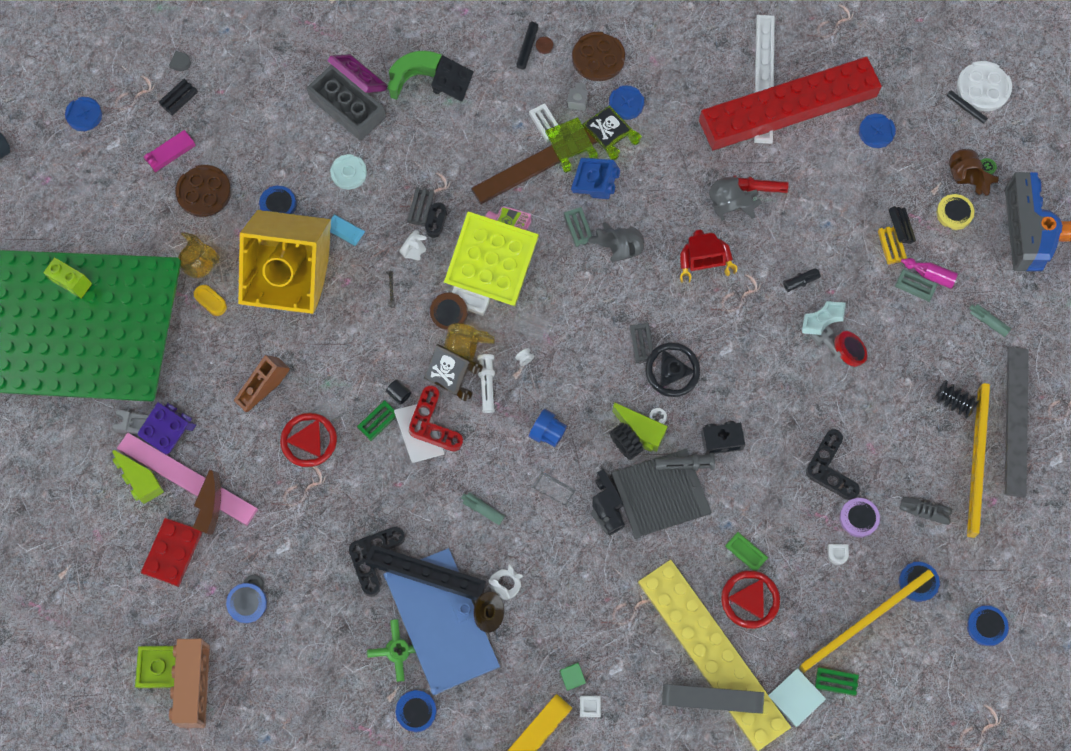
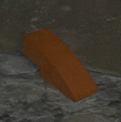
M209 469L194 504V507L199 508L200 511L193 528L213 535L220 512L221 483L219 472Z

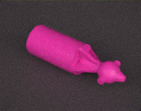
M913 258L901 259L906 268H914L927 280L952 289L958 275L956 272L931 262L916 263Z

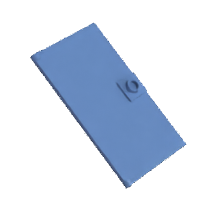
M449 548L420 559L459 572ZM389 572L383 574L429 683L432 695L439 694L500 668L486 633L481 631L475 623L474 605L471 599Z

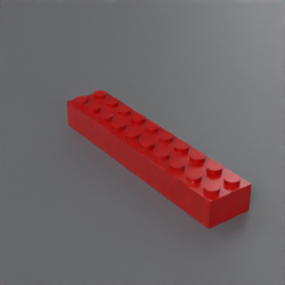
M866 56L703 109L700 113L699 122L712 151L757 135L769 133V131H775L878 96L882 85Z

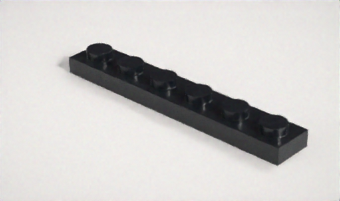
M372 545L365 561L367 566L475 601L483 594L486 586L485 580L376 545Z

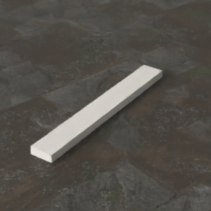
M757 15L755 92L774 87L775 16ZM773 131L755 136L754 143L772 144Z

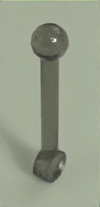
M389 271L390 302L388 305L390 308H394L396 303L394 302L393 271Z

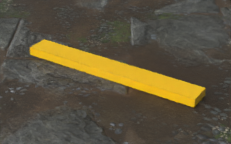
M983 383L977 390V401L979 400L976 405L967 537L975 538L980 533L990 384Z
M931 570L924 572L803 662L799 667L803 673L808 671L929 581L934 574Z

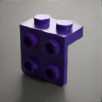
M157 402L138 431V436L162 453L170 454L184 431H193L196 424L192 422L193 418L186 413L180 414L177 412L178 408L173 404Z

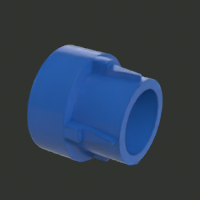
M544 408L534 423L528 437L538 443L542 441L556 447L566 431L567 425L556 419V414Z

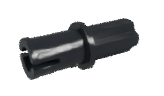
M814 268L805 273H798L797 276L783 281L785 290L790 292L798 287H805L807 283L819 279L821 274L818 269Z

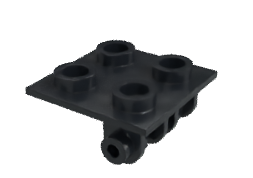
M442 55L431 83L433 93L439 94L443 92L463 102L474 71Z

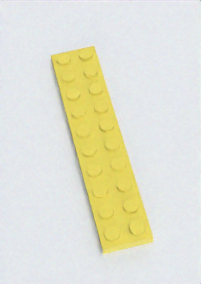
M669 560L638 581L642 590L712 688L764 692L763 714L728 711L756 751L761 750L791 728L672 560Z

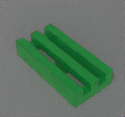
M384 400L357 426V429L368 440L372 441L396 418L394 409ZM386 407L387 410L365 430L364 427ZM390 413H392L371 434H369L383 419H385Z
M818 667L815 688L856 696L859 675ZM821 674L853 679V682L823 677ZM820 681L850 686L852 690L821 685Z

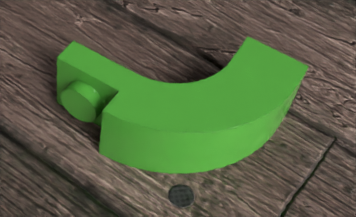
M416 51L399 58L389 70L390 81L388 90L390 98L397 100L404 83L412 76L427 75L434 78L442 55L431 51Z

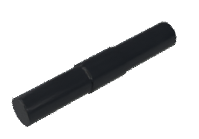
M952 90L949 91L947 97L983 124L988 120L985 115Z

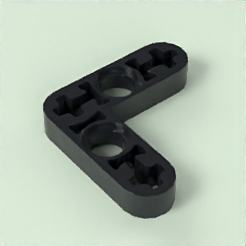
M832 429L826 433L806 469V475L810 480L846 500L855 499L860 492L859 485L828 467L843 441L842 433L839 430ZM835 435L837 441L831 447L828 446L831 440L830 437ZM822 450L829 452L830 458L827 460L822 459L819 456V452ZM817 463H820L819 473L816 475L812 474V469L816 467ZM835 476L838 479V484L830 485L827 480L828 477ZM842 481H843V482H845L844 485H843L844 487H842L841 490H840V489H838V488L840 487V485L842 484ZM853 487L854 493L848 494L846 488Z
M392 527L356 540L349 546V553L364 594L369 597L376 596L380 592V583L373 567H370V571L366 574L359 571V567L365 563L366 559L359 560L358 554L356 552L353 553V551L356 550V546L364 548L361 550L362 557H368L372 541L376 538L383 541L382 548L389 550L400 546L405 540V534L399 527ZM394 532L398 535L401 534L398 541L390 539L388 540L389 544L386 545V540L383 536L387 535L388 539L393 537ZM370 577L372 584H376L374 591L370 592L369 589H366L368 587L367 580L364 579L362 581V578Z

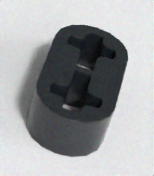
M434 203L430 207L425 224L426 234L429 237L436 238L442 233L447 216L446 207L442 203ZM438 209H441V212L439 213L437 218L435 212L438 211ZM434 223H436L437 229L431 231Z

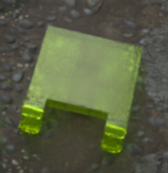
M578 117L545 130L565 173L571 171V163L568 160L570 157L587 151L589 158L598 159V153Z

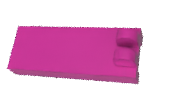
M183 130L143 157L153 171L157 172L196 145L186 131Z

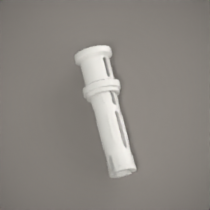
M482 354L477 356L479 364L483 366L482 371L478 373L482 386V412L493 413L495 412L492 380L495 375L492 363L494 355Z

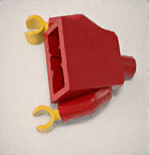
M696 230L693 236L688 238V244L684 245L680 253V266L683 269L680 275V282L683 283V276H688L690 283L691 274L688 272V268H690V271L725 266L727 264L724 270L725 275H730L728 268H732L735 274L737 266L731 261L733 258L729 245L723 240L718 239L715 233L704 234L703 230Z

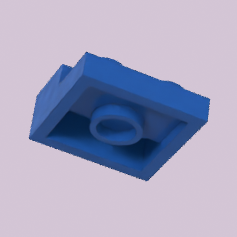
M581 158L571 190L573 193L590 194L592 198L609 199L610 194L615 192L614 181L615 178L620 176V168L614 160Z

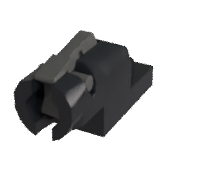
M602 469L597 472L595 482L598 488L604 491L593 496L591 516L603 531L610 536L625 527L621 513L617 511L622 508L623 501L607 473Z

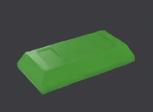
M739 532L725 545L729 551L753 571H757L768 559L764 553Z

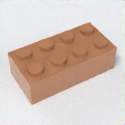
M177 639V645L173 647V657H176L175 666H172L174 686L171 687L170 697L173 699V708L169 710V720H172V724L179 728H205L210 645L203 639Z

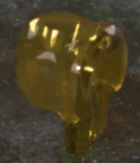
M182 232L181 235L188 243L178 256L181 260L180 268L189 277L195 279L202 278L210 273L214 265L219 262L220 256L211 246L204 244L197 236Z
M453 323L448 327L444 347L473 361L478 342L495 344V338L488 332L476 330L469 324Z

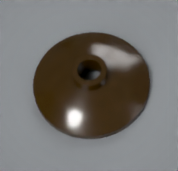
M484 592L476 600L474 620L481 631L494 632L503 621L504 604L497 593Z

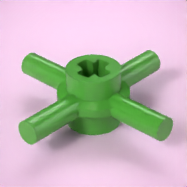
M395 619L390 620L392 640L387 643L386 648L367 649V658L387 656L391 662L395 663L396 681L402 682L405 681L403 661L408 658L410 653L416 652L413 645H408L405 640L400 639L399 621ZM397 647V649H401V653L398 654L393 649Z

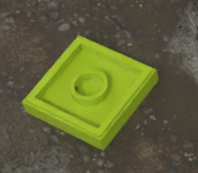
M138 646L135 688H171L174 686V678H172V666H175L176 657H173L174 646Z

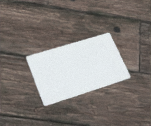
M417 404L394 410L412 463L444 455L443 448L413 438L409 434V424ZM421 408L419 409V414L427 416L429 415V410ZM418 421L417 426L414 427L415 432L421 430L422 421ZM437 431L430 433L433 439H439Z

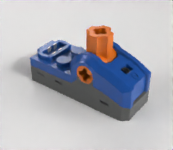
M1015 172L1005 188L1014 271H1043L1047 262L1051 261L1058 242H1071V221H1061L1052 211L1041 208L1043 206V197L1040 196L1041 180L1038 177V172Z

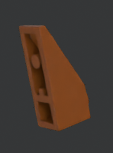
M265 355L234 401L245 412L250 411L282 382L290 368L279 357Z

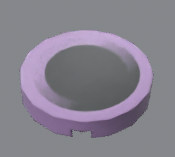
M855 498L844 504L840 511L839 520L842 528L850 533V535L862 538L871 535L877 529L880 523V514L877 507L871 501L865 498Z

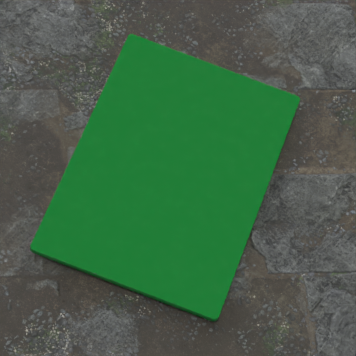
M0 250V393L154 401L181 260L178 257ZM54 257L84 274L90 280L92 285L82 298L55 284L43 273Z

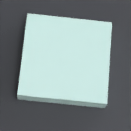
M798 668L768 695L776 707L795 727L800 725L826 700Z

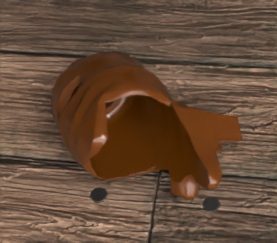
M961 149L951 155L949 166L957 184L976 185L975 192L978 195L983 193L985 196H988L990 194V185L998 183L999 176L987 173L983 168L981 160H979L978 153L972 149Z

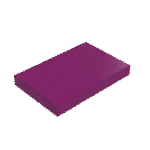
M351 54L331 55L327 60L365 93L385 91L388 87L385 82Z

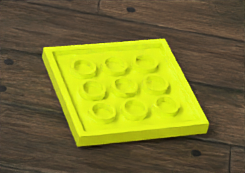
M467 212L444 283L516 306L539 234Z

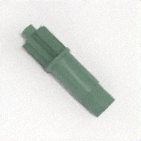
M972 304L969 307L972 310L970 313L1003 337H1006L1010 332L1011 328L979 304L976 306Z
M471 493L462 495L463 504L475 512L477 511L498 525L504 520V514L484 503L482 499L477 498Z

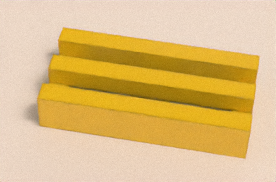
M890 226L886 227V229L879 228L878 235L887 265L900 263L901 259H907L903 243L898 241L894 226L892 228ZM892 232H893V234H894V238H895V241H896V244H897V248H898V251H899V254H900V258H899V255H898V252H897V249H896V245H895V242H894V239H893ZM886 233H887V235H888V239H889L890 246H891V249H892V252H893V255H894V259H892L891 254H890V251H889V247H888V244H887V241H886V237H885V234H886Z

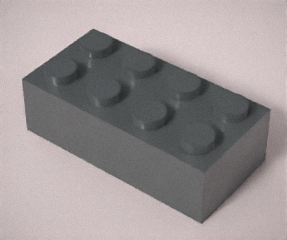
M332 64L306 87L309 98L360 141L386 118L384 107Z

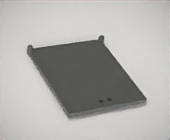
M683 449L659 458L688 457L689 453L687 449ZM655 459L611 472V477L614 480L618 494L623 501V507L633 531L634 539L712 513L696 471L692 470V468L655 470Z

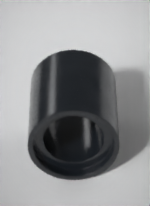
M398 379L391 382L386 389V393L399 405L403 404L411 395V391Z

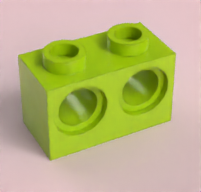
M55 257L43 272L52 282L79 298H82L92 285L84 274Z

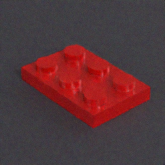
M164 518L141 570V574L179 587L202 532L193 527Z

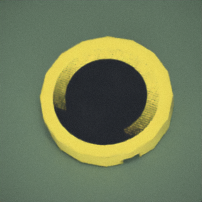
M951 194L942 198L938 204L936 214L943 226H948L953 230H960L970 224L974 218L975 210L969 199L962 195Z

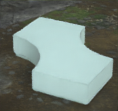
M826 301L821 310L805 314L802 333L822 335L823 330L829 324L843 321L846 303Z

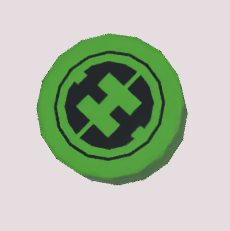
M990 158L982 159L981 162L984 170L993 175L997 169L996 163Z

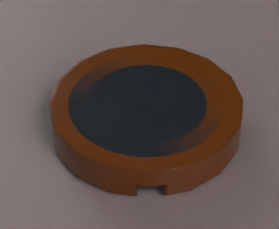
M452 292L438 295L432 301L430 307L432 321L444 330L457 329L466 321L468 315V307L465 301L459 295Z

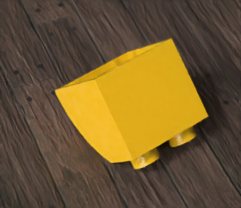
M257 210L240 232L238 304L314 314L322 293L328 265L331 219Z

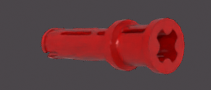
M750 176L748 178H738V185L742 191L788 192V182L754 180Z

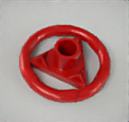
M303 413L293 417L283 428L280 437V446L285 457L291 463L301 467H315L324 463L332 456L337 444L335 427L326 417L316 413ZM315 420L313 423H311L307 427L303 428L302 430L288 438L292 428L297 423L301 421ZM320 423L324 425L330 435V443L322 455ZM288 443L318 458L299 459L293 455L288 447Z
M745 570L736 573L727 580L723 587L721 595L723 610L732 622L743 628L756 629L769 624L779 611L780 594L774 581L761 572ZM744 578L759 579V581L729 597L730 591L739 580ZM763 582L767 585L773 596L772 607L765 617ZM729 601L758 617L760 620L752 621L739 618L731 608Z

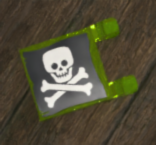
M610 105L582 124L588 133L605 149L611 160H616L620 153L619 149L613 145L628 136L633 145L640 143L641 135L634 131Z

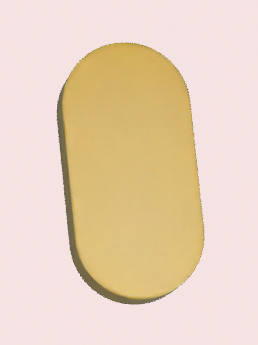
M200 285L194 290L195 300L210 314L220 316L225 313L227 309L225 300L209 286Z

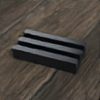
M183 79L159 101V105L173 116L198 91L186 79Z
M896 206L888 209L898 241L906 244L915 242L916 238L906 208H896Z

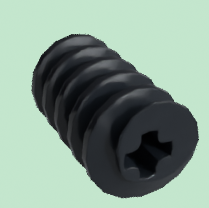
M945 380L935 397H938L937 403L944 400V407L952 404L951 411L959 408L958 415L966 412L965 418H969L979 400L975 402L976 396L974 395L968 399L969 392L967 391L961 395L962 388L960 387L954 391V384L947 387L948 381Z

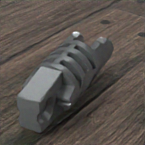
M902 498L901 510L914 516L919 515L920 518L930 519L945 525L950 524L951 519L949 515L952 514V508L936 503L933 505L932 502L921 501V499Z

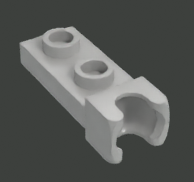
M118 410L116 415L123 422L121 424H113L112 428L116 433L138 435V431L149 415Z

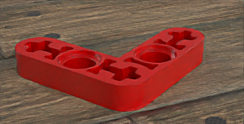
M427 386L423 389L409 424V434L413 438L446 450L458 451L463 444L461 434L430 423L438 402L439 390L434 386ZM432 392L433 396L431 397L430 403H427V394ZM421 408H426V409H428V410H429V415H427V416H422V415H420V414H419V409H421ZM418 421H422L421 430L415 432L414 427L417 426ZM438 431L441 434V438L433 439L430 433ZM447 435L446 441L442 442L444 440V436ZM453 438L457 439V443H455V445L451 444Z

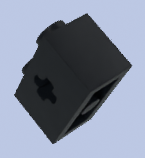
M728 421L724 425L713 423L702 428L701 437L705 455L741 451L745 447L741 422ZM720 434H723V437H726V439L723 440L722 437H719Z

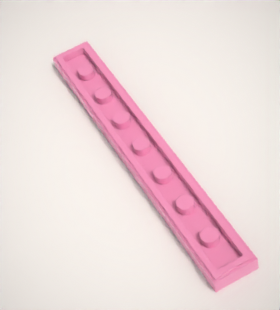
M130 433L126 434L117 447L118 451L198 497L205 477ZM221 487L220 511L248 526L258 509Z

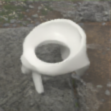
M415 229L404 242L399 252L404 258L419 261L420 255L426 251V247L421 240H426L427 237L419 235V231Z
M509 564L508 570L501 569L489 579L491 592L497 593L502 600L513 598L521 588L520 578L523 575L517 574ZM502 576H510L514 580V587L507 590L499 584V579Z

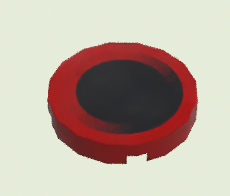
M843 331L835 337V349L841 353L840 357L846 364L858 367L867 361V349L857 335L850 331Z

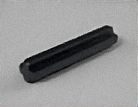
M531 21L529 23L516 63L518 69L524 70L527 66L538 31L537 22Z

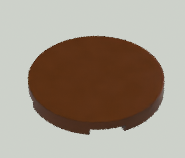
M591 32L582 36L574 46L572 63L576 71L584 78L592 81H606L615 77L622 70L625 63V49L619 39L604 34V32Z
M212 165L195 166L196 168L180 176L176 184L175 194L179 205L185 212L197 217H208L220 212L228 204L232 191L231 184L221 169Z

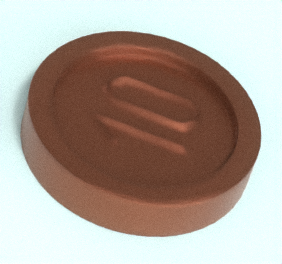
M540 37L536 41L537 51L542 54L550 53L553 49V41L549 37Z

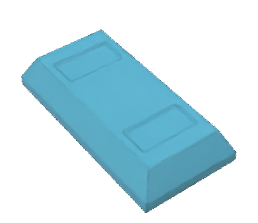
M335 214L331 218L330 232L356 246L365 231Z

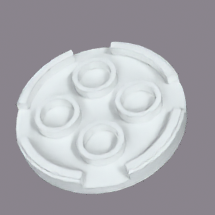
M977 61L961 71L957 80V92L962 99L978 111H993L1002 107L1009 99L1012 92V82L1009 75L1007 76L999 68V65L988 61Z

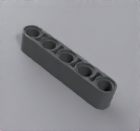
M663 684L662 705L763 714L764 692Z

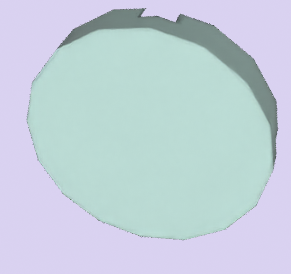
M351 154L342 155L335 159L330 169L333 182L341 189H355L362 185L367 176L364 161Z

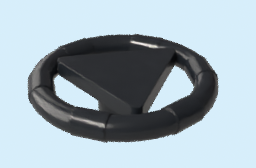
M670 342L659 345L652 350L646 361L645 372L650 385L658 393L667 397H680L692 391L698 383L700 364L691 349L685 345ZM665 350H677L686 354L693 366V370ZM662 352L659 385L652 372L653 362ZM693 373L691 380L684 388L679 390L664 388Z

